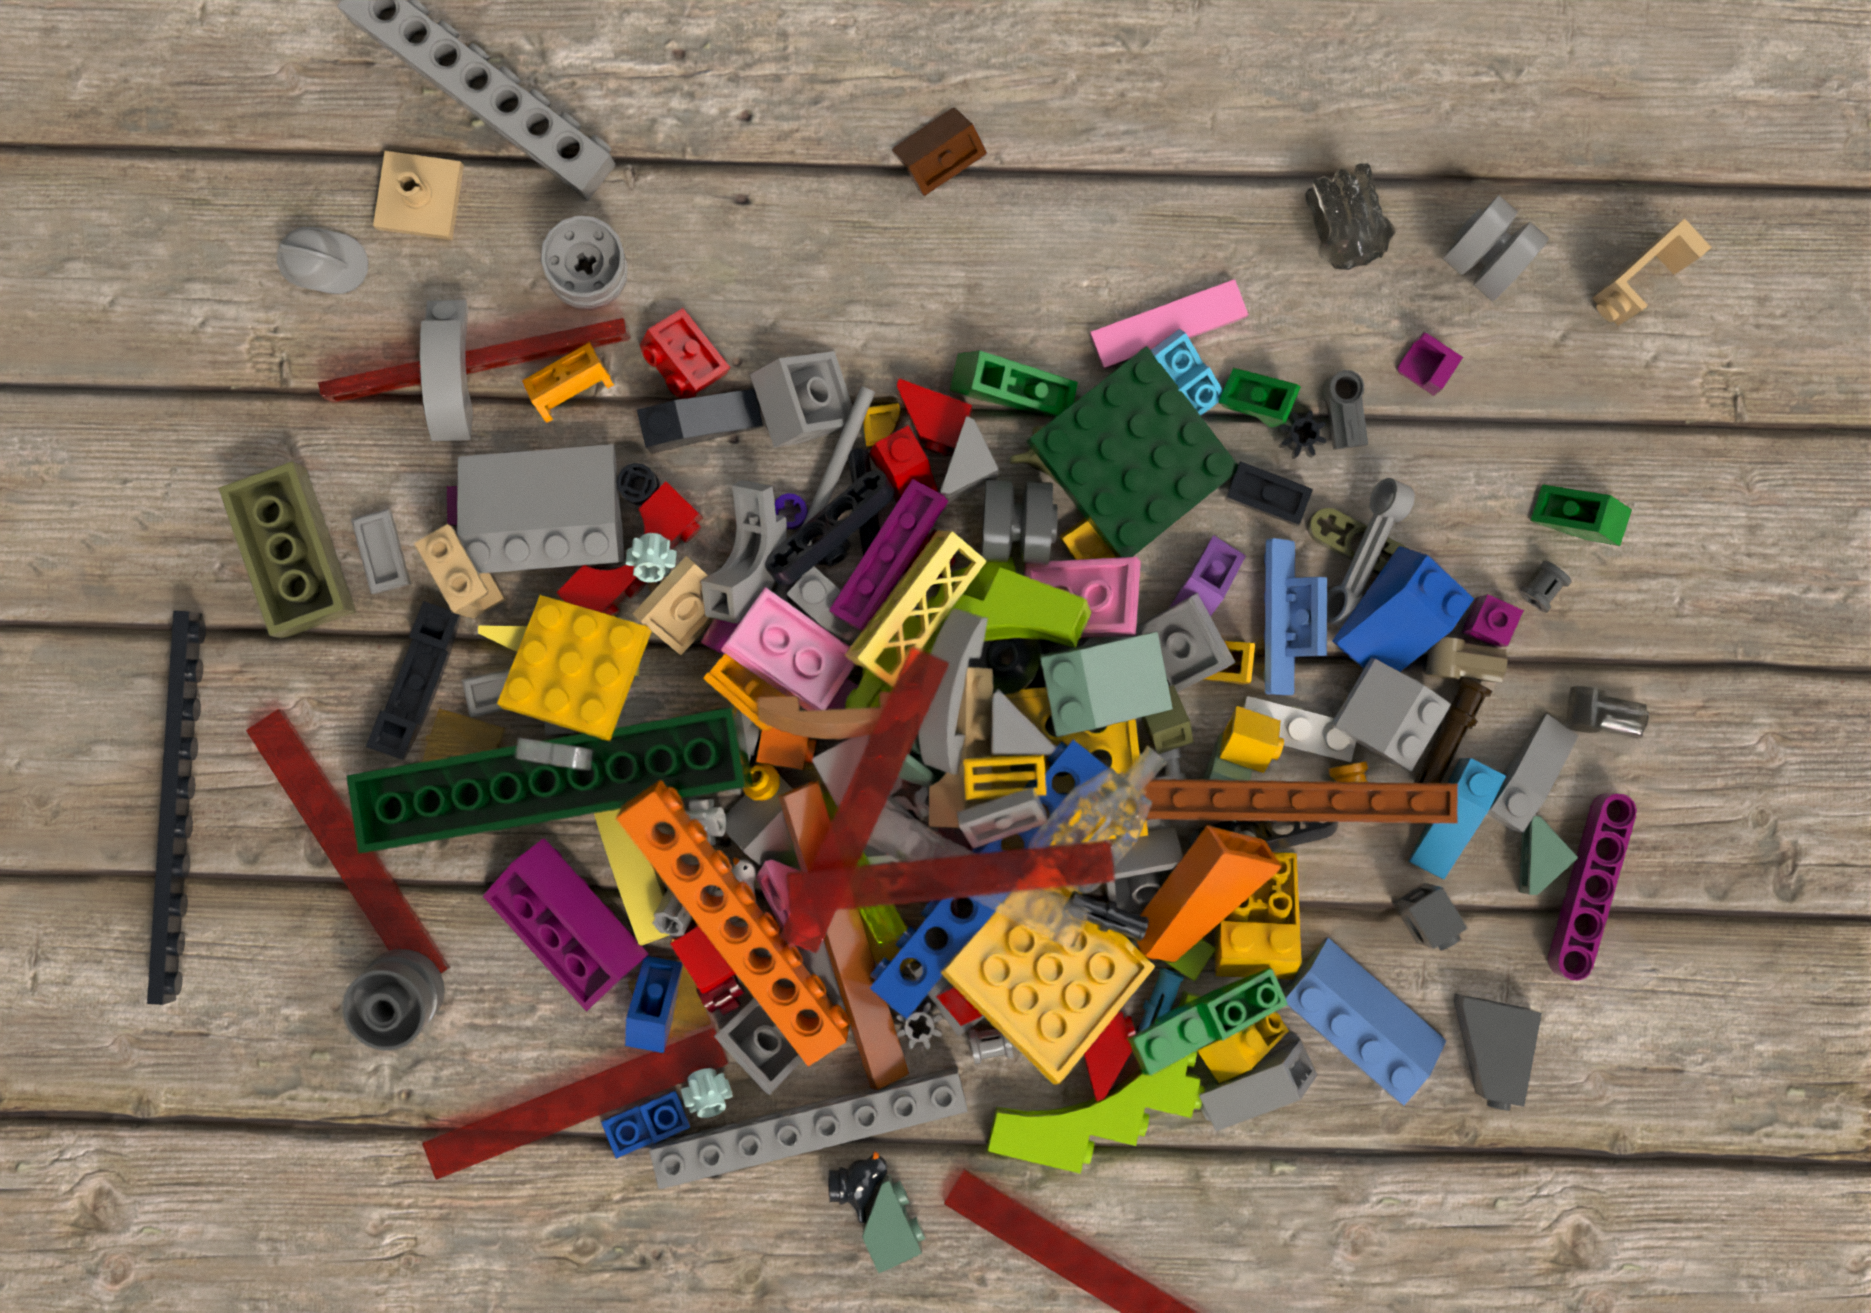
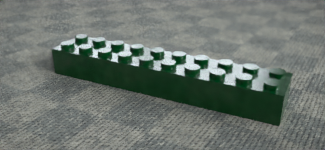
M726 708L618 727L614 729L610 741L584 733L346 775L358 854L620 810L625 803L660 779L667 788H674L681 799L753 787L742 714L738 708Z

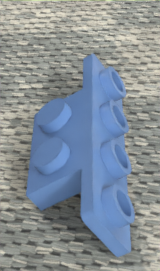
M1272 538L1266 540V552L1264 555L1266 567L1264 593L1265 669L1263 673L1265 693L1268 695H1294L1295 657L1327 656V578H1295V542Z

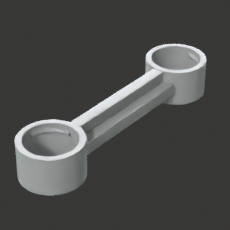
M1385 478L1373 489L1370 497V509L1374 514L1341 586H1335L1327 593L1328 623L1342 627L1363 598L1362 592L1394 522H1400L1405 519L1413 507L1415 496L1410 486L1392 478Z

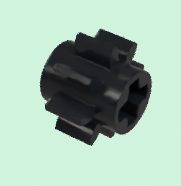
M1309 411L1304 418L1300 419L1295 412H1292L1289 415V421L1292 425L1283 424L1278 427V431L1285 434V440L1280 443L1279 448L1288 446L1292 450V459L1298 457L1300 452L1303 451L1306 452L1309 458H1312L1316 455L1313 444L1324 445L1327 441L1324 437L1320 436V430L1326 424L1325 422L1317 424L1312 420L1313 411ZM1300 427H1304L1306 429L1305 435L1310 437L1304 443H1300L1298 441L1299 435L1294 433Z

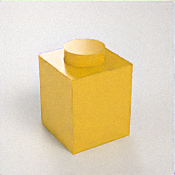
M1236 706L1222 734L1219 759L1264 773L1272 759L1278 760L1284 746V738L1279 737L1281 720Z

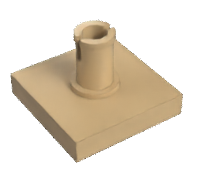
M385 151L373 226L377 230L453 240L464 168L462 162Z
M686 556L667 577H663L660 580L661 583L659 585L656 582L648 583V589L651 594L632 614L642 624L648 626L654 634L672 649L682 655L714 619L705 616L701 580L708 577V575Z

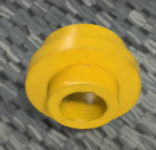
M760 763L751 768L753 787L743 788L744 793L752 800L764 801L770 799L775 795L780 786L777 769L771 764Z

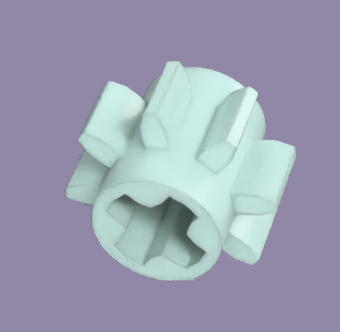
M655 533L644 534L639 539L634 538L632 548L627 549L626 565L634 566L633 575L637 576L640 580L657 582L663 577H667L670 574V568L675 567L677 551L669 550L670 540H666L663 536Z
M712 1068L693 1072L687 1079L689 1087L681 1089L685 1107L689 1108L690 1113L697 1112V1115L701 1118H709L722 1113L726 1109L724 1099L733 1097L729 1081L725 1079L724 1073L717 1075L716 1071Z

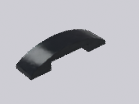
M423 601L409 636L412 641L384 711L380 710L366 745L367 748L405 760L420 732L438 690L454 644L461 615Z

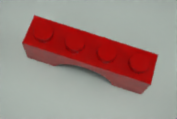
M666 481L639 508L644 523V534L655 533L663 536L666 540H670L669 550H672L681 540L684 543L689 542L701 529L698 523L703 517ZM583 565L556 593L566 603L616 617L620 611L616 606L626 596L630 599L635 597L645 587L647 582L633 575L634 566L624 565L613 570H597Z

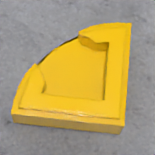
M899 403L869 407L863 421L867 448L873 447L876 442L893 433L899 420Z

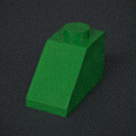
M1542 484L1530 521L1587 541L1620 546L1632 509L1611 495Z

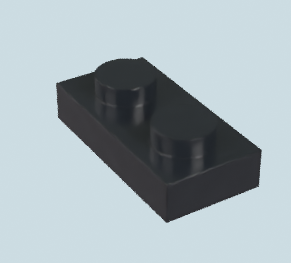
M1240 461L1225 499L1291 525L1299 526L1313 489Z

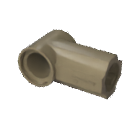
M1443 637L1428 649L1425 675L1455 680L1465 677L1477 681L1502 683L1507 669V650L1465 644V640Z

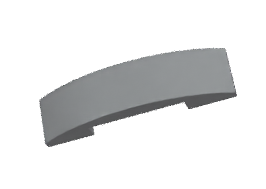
M960 609L952 610L934 644L923 680L918 718L919 744L923 763L950 774H958L965 735L955 732L968 662L969 658H980L988 620V618Z

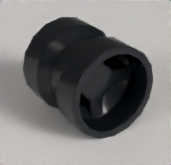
M633 463L620 471L617 478V487L626 500L634 505L642 506L660 487V481L649 467L644 464Z

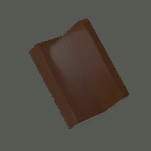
M951 108L892 148L895 157L907 168L918 191L923 196H926L988 154L974 125L956 108Z

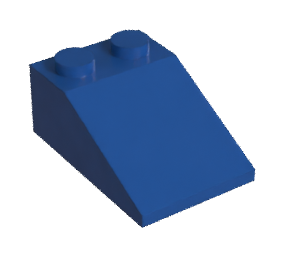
M1399 546L1332 642L1363 669L1370 658H1374L1401 672L1453 630L1474 598L1428 555Z

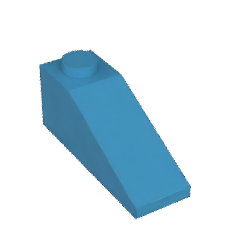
M1459 758L1447 782L1458 784L1457 824L1427 823L1408 862L1444 880L1488 813L1506 776L1472 758Z

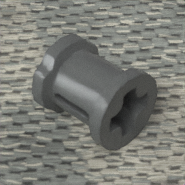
M1543 561L1539 565L1540 572L1528 587L1523 586L1519 593L1529 604L1546 613L1551 609L1550 602L1563 586L1568 587L1572 580L1556 565Z

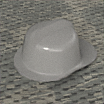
M300 227L291 231L279 243L277 264L280 273L288 282L299 287L329 294H345L355 290L363 283L368 273V257L364 248L356 239L345 234L316 227Z

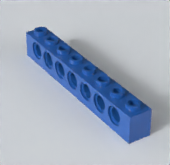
M1074 739L1068 746L1061 741L1047 758L1053 765L1045 773L1046 795L1038 797L1041 803L1048 807L1050 816L1047 824L1017 833L1024 840L1025 846L1022 853L1014 857L1006 855L1001 849L1002 839L975 847L971 852L977 858L968 869L960 865L946 883L952 887L942 900L935 895L920 913L926 920L916 931L910 926L895 945L901 950L895 958L889 961L884 957L870 974L876 980L870 989L904 1018L907 1019L943 976L940 971L983 927L1110 772L1107 766ZM1059 772H1067L1074 779V789L1067 795H1059L1052 788V778ZM1029 780L1024 788H1037V780ZM990 864L998 870L999 880L994 886L984 887L977 882L976 871L980 866ZM964 895L972 900L974 910L970 916L959 918L953 914L951 901L956 896ZM938 926L947 932L948 943L944 947L936 949L928 945L925 936L927 930L931 927ZM915 958L919 960L923 967L922 975L917 979L904 977L900 970L901 962L904 959Z

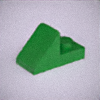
M1233 367L1218 403L1226 409L1255 416L1268 427L1273 428L1286 423L1301 387L1295 383Z

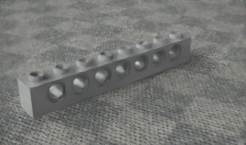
M341 0L337 5L343 15L355 26L587 201L615 167L616 164L609 154L612 150L609 145L596 135L589 139L578 131L581 125L565 112H562L560 116L548 108L551 104L549 100L535 89L528 93L518 85L520 79L504 66H501L498 70L488 63L490 57L477 45L471 43L467 47L457 39L460 34L443 20L438 24L427 17L430 13L428 9L417 0ZM390 8L396 9L393 18L386 21L381 20L384 11ZM419 31L427 32L422 42L417 44L411 43L415 33ZM457 54V60L454 64L448 67L441 66V62L446 55ZM481 76L488 77L487 84L482 89H471L472 83L476 78ZM510 99L519 101L514 111L510 113L501 111L506 101ZM537 123H549V128L545 134L541 136L532 135V129ZM567 146H580V151L576 157L572 159L562 158L563 150Z
M957 1066L894 1082L879 1090L870 1088L659 1141L652 1146L649 1152L658 1189H663L968 1112L967 1102Z

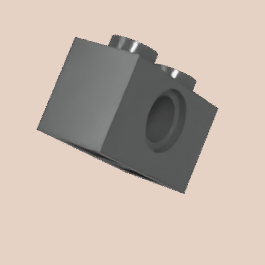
M1424 883L1392 902L1416 943L1431 949L1438 947L1442 951L1453 946L1461 940L1459 934L1468 929L1443 887Z

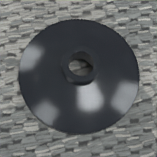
M1009 638L984 641L980 658H969L968 667L993 669L992 683L994 694L998 690L1003 695L1019 692L1026 688L1039 672L1042 654L1040 640ZM1011 650L1013 660L1009 664H1004L1002 662V655L1005 651Z

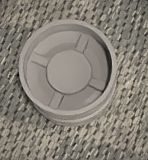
M1500 195L1484 211L1479 208L1453 237L1456 243L1442 258L1460 275L1465 274L1478 262H1481L1484 267L1473 286L1492 302L1510 286L1549 240V237L1531 222L1523 225L1513 235H1510L1507 230L1514 221L1518 211Z

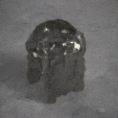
M1368 163L1357 164L1352 176L1347 169H1340L1335 173L1332 182L1325 176L1314 178L1312 181L1313 187L1308 188L1305 193V202L1312 211L1314 224L1321 241L1317 251L1318 256L1330 263L1334 269L1351 270L1356 266H1366L1375 259L1383 257L1396 232L1390 220L1382 215L1383 210L1379 204V196L1376 193L1370 165Z

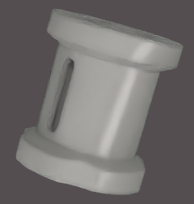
M975 1028L969 1029L975 1065L981 1064L982 1059L1006 1055L1007 1058H1014L1011 1042L997 1028L979 1032Z

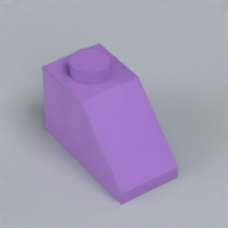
M1213 535L1181 585L1170 608L1198 593L1211 617L1224 599L1246 555Z

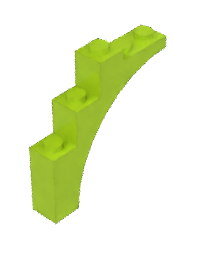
M1000 567L995 578H990L984 588V601L965 594L960 596L894 687H889L866 667H863V678L858 688L853 689L849 694L845 708H878L880 692H897L906 681L926 667L937 637L953 609H960L988 618L983 642L1009 638L1048 640L1076 648L1092 614L1087 600ZM943 586L940 587L936 597L932 596L929 599L927 608L938 607L945 599ZM928 613V620L933 615V613ZM908 616L902 624L904 639L916 638L921 631L920 618ZM895 634L890 641H896ZM909 644V645H904L905 651H906L907 648L910 646V644ZM896 646L884 648L874 661L887 673H890L898 662Z
M1183 991L1178 1007L1200 997V995ZM1198 1050L1151 1076L1143 1075L1141 1068H1139L1117 1086L1110 1089L1103 1100L1096 1101L1094 1097L1088 1101L1058 1109L1028 1111L996 1106L987 1143L988 1152L1081 1174L1083 1163L1090 1164L1094 1150V1141L1089 1140L1090 1135L1133 1146L1137 1145L1138 1136L1145 1137L1149 1123V1114L1144 1113L1145 1107L1192 1119L1193 1110H1199L1202 1105L1199 1095L1204 1092V1086L1199 1085L1200 1078L1196 1074L1186 1072L1187 1066H1194Z

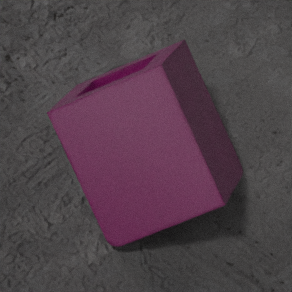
M1423 332L1415 339L1396 370L1399 374L1434 396L1444 388L1463 359V356Z

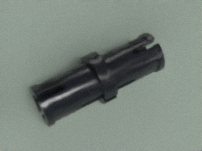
M1075 890L1070 895L1065 910L1066 915L1097 925V929L1107 932L1112 930L1136 939L1139 942L1143 939L1149 922L1148 917H1142L1118 908L1116 902L1107 900L1104 903L1080 894Z

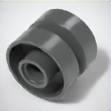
M986 479L982 534V557L986 562L1007 563L1010 557L1012 541L1020 542L1022 563L1049 564L1051 543L1056 542L1058 507L1057 504H1053V482L1027 481L1024 487L1022 503L1014 502L1011 480Z
M394 949L381 954L349 985L345 992L342 1012L349 1031L358 1041L373 1049L390 1051L405 1047L420 1034L442 1006L445 993L442 975L437 966L419 952L409 949Z

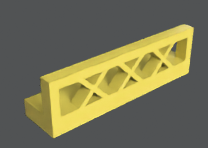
M938 530L845 653V656L854 664L866 667L889 687H894L986 563V560L953 531ZM959 550L971 561V564L962 575L951 576L949 560ZM942 571V578H937ZM957 581L954 587L952 588L951 582ZM943 583L945 599L938 607L927 608L926 591L932 584ZM917 603H919V609L913 610ZM928 613H933V615L928 620ZM920 615L921 631L916 638L904 639L903 622L908 616ZM895 634L896 641H890ZM909 644H910V646H909V647L907 648V650L905 651L904 645H909ZM896 646L898 662L890 673H887L874 661L884 648Z

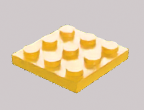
M540 595L497 704L503 709L610 741L652 631L645 625Z

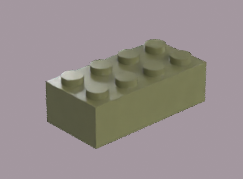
M292 461L218 488L269 636L286 638L356 612L306 467Z

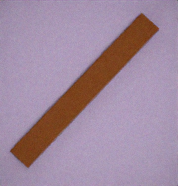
M1139 779L1138 819L1457 824L1458 784Z
M811 781L778 795L870 1088L879 1090L907 1076L909 1070L896 1034L888 1003L870 989L876 981L870 976L876 965L819 783Z

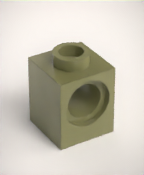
M1174 685L1169 686L1172 710L1141 717L1156 755L1193 743L1190 720Z

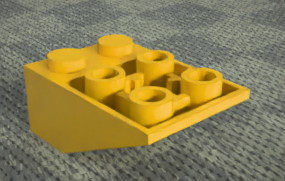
M1273 852L1282 865L1279 871L1215 927L1216 976L1247 977L1262 970L1272 968L1277 979L1294 980L1302 962L1297 853Z

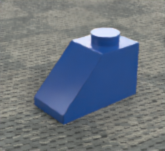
M646 956L643 959L626 1017L625 1046L664 1053L674 1016L683 968L682 962Z

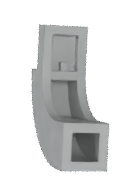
M466 300L427 301L425 321H421V385L425 416L431 441L471 440L473 407L466 375V335L469 312Z
M745 480L732 485L737 526L733 550L726 563L718 571L701 580L705 616L732 623H738L744 618L765 587L769 590L773 587L775 580L767 572L765 562L768 556L786 540L787 532L786 517L776 515L773 486Z

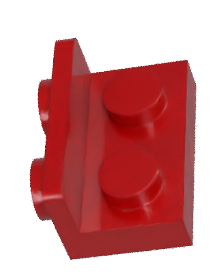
M684 308L650 327L640 343V348L646 362L652 367H656L665 379L670 392L680 399L695 398L698 392L725 376L731 368Z

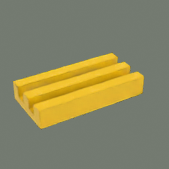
M1044 755L963 759L965 800L1002 798L1015 792L1029 789L973 790V783L1037 780V788H1034L1038 796L1046 795ZM1036 764V772L973 775L972 767Z

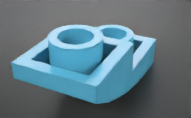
M1178 329L1151 349L1156 360L1161 363L1179 387L1178 390L1183 392L1200 416L1219 402L1223 390L1210 367L1202 362L1186 332Z

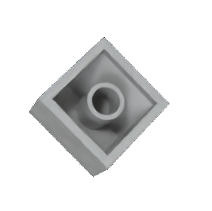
M835 351L778 358L750 374L774 448L804 443L843 430L853 405Z
M1370 658L1331 725L1384 761L1412 771L1451 704L1425 685L1377 659Z
M1175 827L1149 831L1148 836L1098 841L1100 867L1106 900L1116 902L1118 908L1140 916L1183 858Z

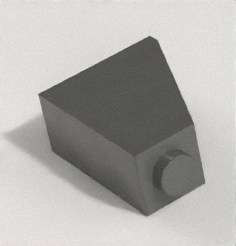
M1455 993L1454 1005L1476 1094L1487 1099V1106L1510 1111L1511 1105L1525 1107L1542 1013L1531 1008Z

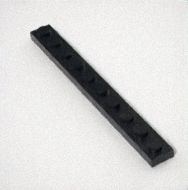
M173 610L147 1004L164 1005L176 1001V995L180 994L183 982L182 973L178 972L179 956L183 954L185 948V935L181 932V920L185 916L188 907V898L186 893H183L184 878L188 876L190 871V856L186 854L187 838H190L193 830V819L189 815V801L194 797L196 788L195 778L191 776L192 760L196 759L198 753V740L194 737V726L201 712L200 700L196 698L197 683L201 682L203 677V662L199 659L200 644L204 642L206 636V625L202 621V614L191 611Z

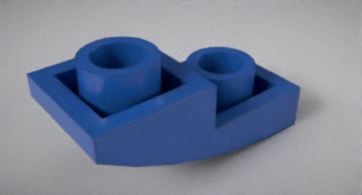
M675 1090L600 1121L616 1159L650 1143H657L690 1128Z

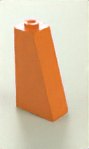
M1206 826L1140 914V916H1145L1149 919L1143 939L1140 942L1137 941L1140 952L1152 960L1159 959L1176 962L1274 876L1282 865L1265 840Z

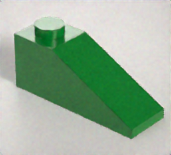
M979 350L957 354L949 391L989 403L1057 417L1074 403L1078 382Z

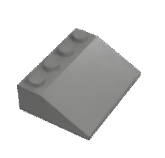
M615 444L458 457L457 536L478 574L625 561L620 499L617 487Z

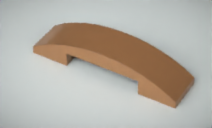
M920 691L880 692L878 708L799 711V696L758 698L759 721L771 727L794 735L821 739L855 738L895 727L916 715L919 711Z

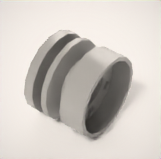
M574 216L560 221L549 231L542 244L541 263L552 291L563 303L575 309L596 310L608 306L620 296L627 282L628 265L620 238L607 223L595 217ZM586 261L589 265H592L593 272L587 275L584 270L581 271L580 263Z

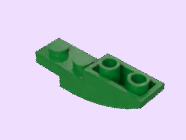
M1268 968L1213 990L1154 1019L1155 1024L1127 1039L1143 1075L1151 1076L1215 1040L1229 1038L1287 1006L1288 1003L1273 969Z

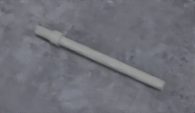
M861 386L803 525L828 505L875 394L874 391ZM813 539L809 542L808 546H811ZM795 582L789 585L777 584L774 593L787 602L789 598L787 593L794 586Z

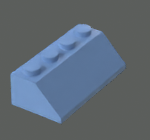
M1328 937L1297 971L1294 980H1289L1282 988L1288 1003L1287 1006L1403 1106L1406 1105L1430 1077L1446 1043V1040Z

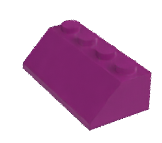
M545 838L515 859L483 895L484 899L586 1012L648 955V952L638 944L636 937L630 934L615 917L613 911L602 903L589 888L586 881L574 872L562 858L560 852L553 848Z

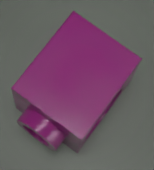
M1489 594L1476 597L1461 633L1494 648L1506 647L1510 643L1524 610Z

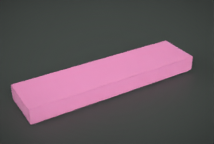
M1234 279L1090 332V337L1102 369L1105 370L1127 362L1146 346L1151 350L1178 329L1186 332L1190 339L1247 318L1248 312Z

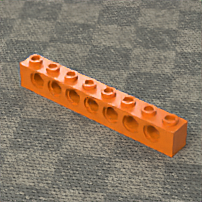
M660 779L625 803L617 814L616 820L809 1067L847 1042L850 1027L847 1013L839 1004L834 1005L827 997L826 987L822 980L814 973L811 975L802 964L803 958L795 945L792 943L787 944L779 934V926L773 916L768 912L763 913L755 903L756 897L750 886L744 881L739 882L731 872L732 866L727 856L721 850L715 851L707 840L708 835L703 825L697 819H691L682 808L684 804L677 791L672 787L667 788ZM667 822L671 824L675 829V833H662L656 823ZM686 853L692 854L697 857L699 864L688 865L682 860L681 855ZM705 886H718L724 894L712 896L705 890ZM733 916L741 917L748 925L736 927L729 921V918ZM758 947L765 948L771 953V956L767 958L759 957L753 952V949ZM786 978L791 980L795 986L784 988L776 980ZM803 1009H811L818 1014V1016L815 1018H806L800 1013V1011Z

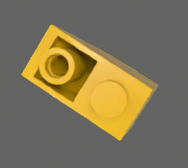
M1274 1012L1225 1040H1215L1198 1049V1053L1218 1083H1222L1251 1070L1289 1030L1280 1015Z

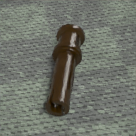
M1460 677L1458 683L1461 686L1444 716L1446 719L1438 737H1436L1414 783H1441L1468 728L1472 729L1473 726H1476L1478 721L1475 717L1485 697L1491 696L1492 690L1468 678Z

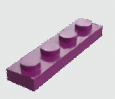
M912 479L829 612L854 628L863 631L887 599L948 503L946 497Z

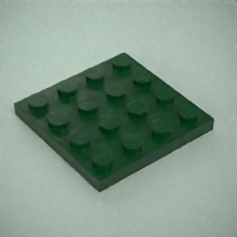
M1148 346L1140 350L1026 440L1116 558L1133 557L1232 477L1238 468V464L1183 392L1178 390L1177 384L1161 363L1156 360Z

